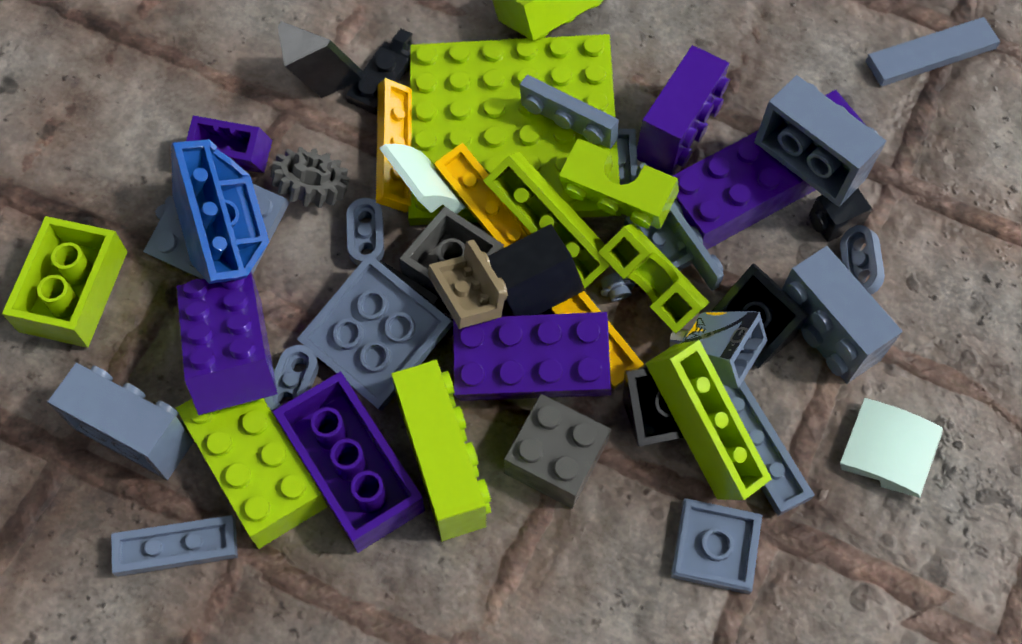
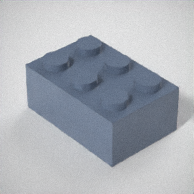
M796 75L768 102L754 143L840 207L866 180L886 140L873 128L866 126L852 116L843 106L836 104L822 94L816 86L807 83Z
M825 246L793 267L782 287V290L809 314L801 328L805 341L811 347L817 348L826 359L827 366L836 376H840L846 384L880 362L903 332L828 246Z
M75 363L47 402L76 431L168 481L194 442L187 433V427L184 422L176 417L178 411L163 401L158 400L156 404L145 400L146 395L129 383H125L123 387L112 382L113 377L109 373L95 365L89 370Z

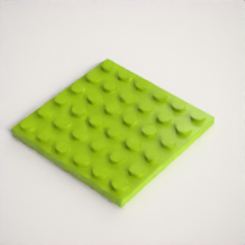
M610 34L544 37L534 41L525 38L411 44L412 147L426 155L433 165L462 142L488 174L508 155L519 151L580 218L621 216L619 212L613 215L601 210L596 205L597 203L584 198L583 201L575 200L564 192L559 174L576 140L579 138L587 142L589 141L583 135L571 129L559 127L553 120L541 114L536 115L529 112L521 105L520 83L528 74L615 117ZM617 141L611 149L601 144L596 145L611 151L613 167L608 175V179L615 184H620ZM411 191V206H408L409 224L429 225L443 209L444 205L442 204L431 213L418 201ZM466 206L457 214L470 223L478 222Z

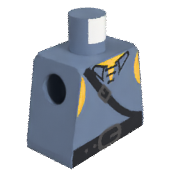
M703 312L698 316L689 331L680 330L676 334L674 332L671 333L670 347L675 344L700 340L722 384L739 389L766 344L767 337L760 312Z

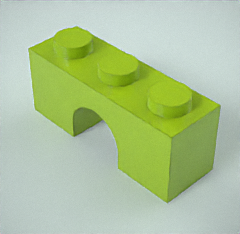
M578 138L559 174L564 192L575 200L583 201L585 198L597 203L596 205L601 210L609 214L615 215L619 212L629 216L630 220L640 227L650 228V226L661 229L679 193L678 178L644 165L638 177L631 183L624 185L615 184L608 179V175L613 167L611 151Z
M634 223L624 226L598 252L623 279L629 278L645 291L652 301L650 308L675 334L710 303Z

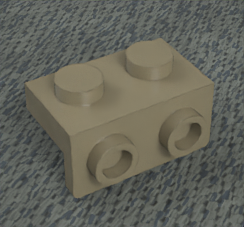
M474 240L466 241L464 256L429 264L428 277L459 329L502 316L504 300L507 299L508 295L506 284L502 278L497 277L490 265L488 255L484 251L481 252Z

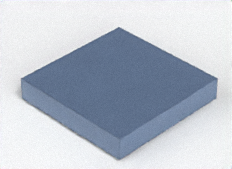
M684 498L670 578L750 594L753 589L762 514Z

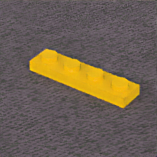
M385 78L378 84L376 203L406 213L408 206H411V190L379 148L384 144H403L412 147V88Z

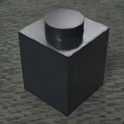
M857 188L840 207L824 195L818 196L809 216L813 228L817 232H821L825 240L829 242L843 236L853 226L864 225L873 208L859 188Z

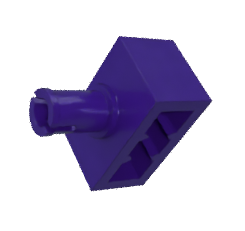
M192 116L186 141L209 139L217 146L219 151L230 157L242 169L265 173L273 140L260 127Z

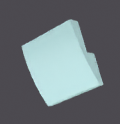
M384 144L379 148L418 201L431 213L442 204L456 214L465 208V205L438 173L432 162L421 151L403 144Z
M864 398L840 462L841 469L880 480L881 487L920 498L943 428L903 409Z

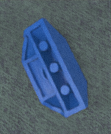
M209 139L173 142L171 145L172 196L191 264L209 284L247 278L269 244V238L251 176L230 157L219 151L217 146Z

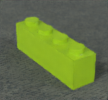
M519 151L508 155L483 180L531 233L552 224L573 257L584 289L610 266L598 253L605 246L602 240Z
M700 340L675 344L645 363L717 500H745L772 480Z

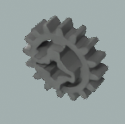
M298 147L297 153L286 149L285 155L278 154L276 161H273L270 175L272 177V186L279 187V195L289 194L290 202L301 200L305 207L312 202L318 208H322L323 202L333 206L336 199L342 201L347 191L350 177H347L348 169L340 168L341 161H332L329 153L319 155L317 149L313 148L310 153L302 147Z

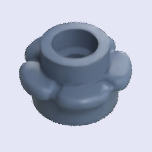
M617 272L610 274L601 280L603 288L601 295L610 297L612 302L624 300L631 296L630 290L634 288L635 282L629 278L623 279Z

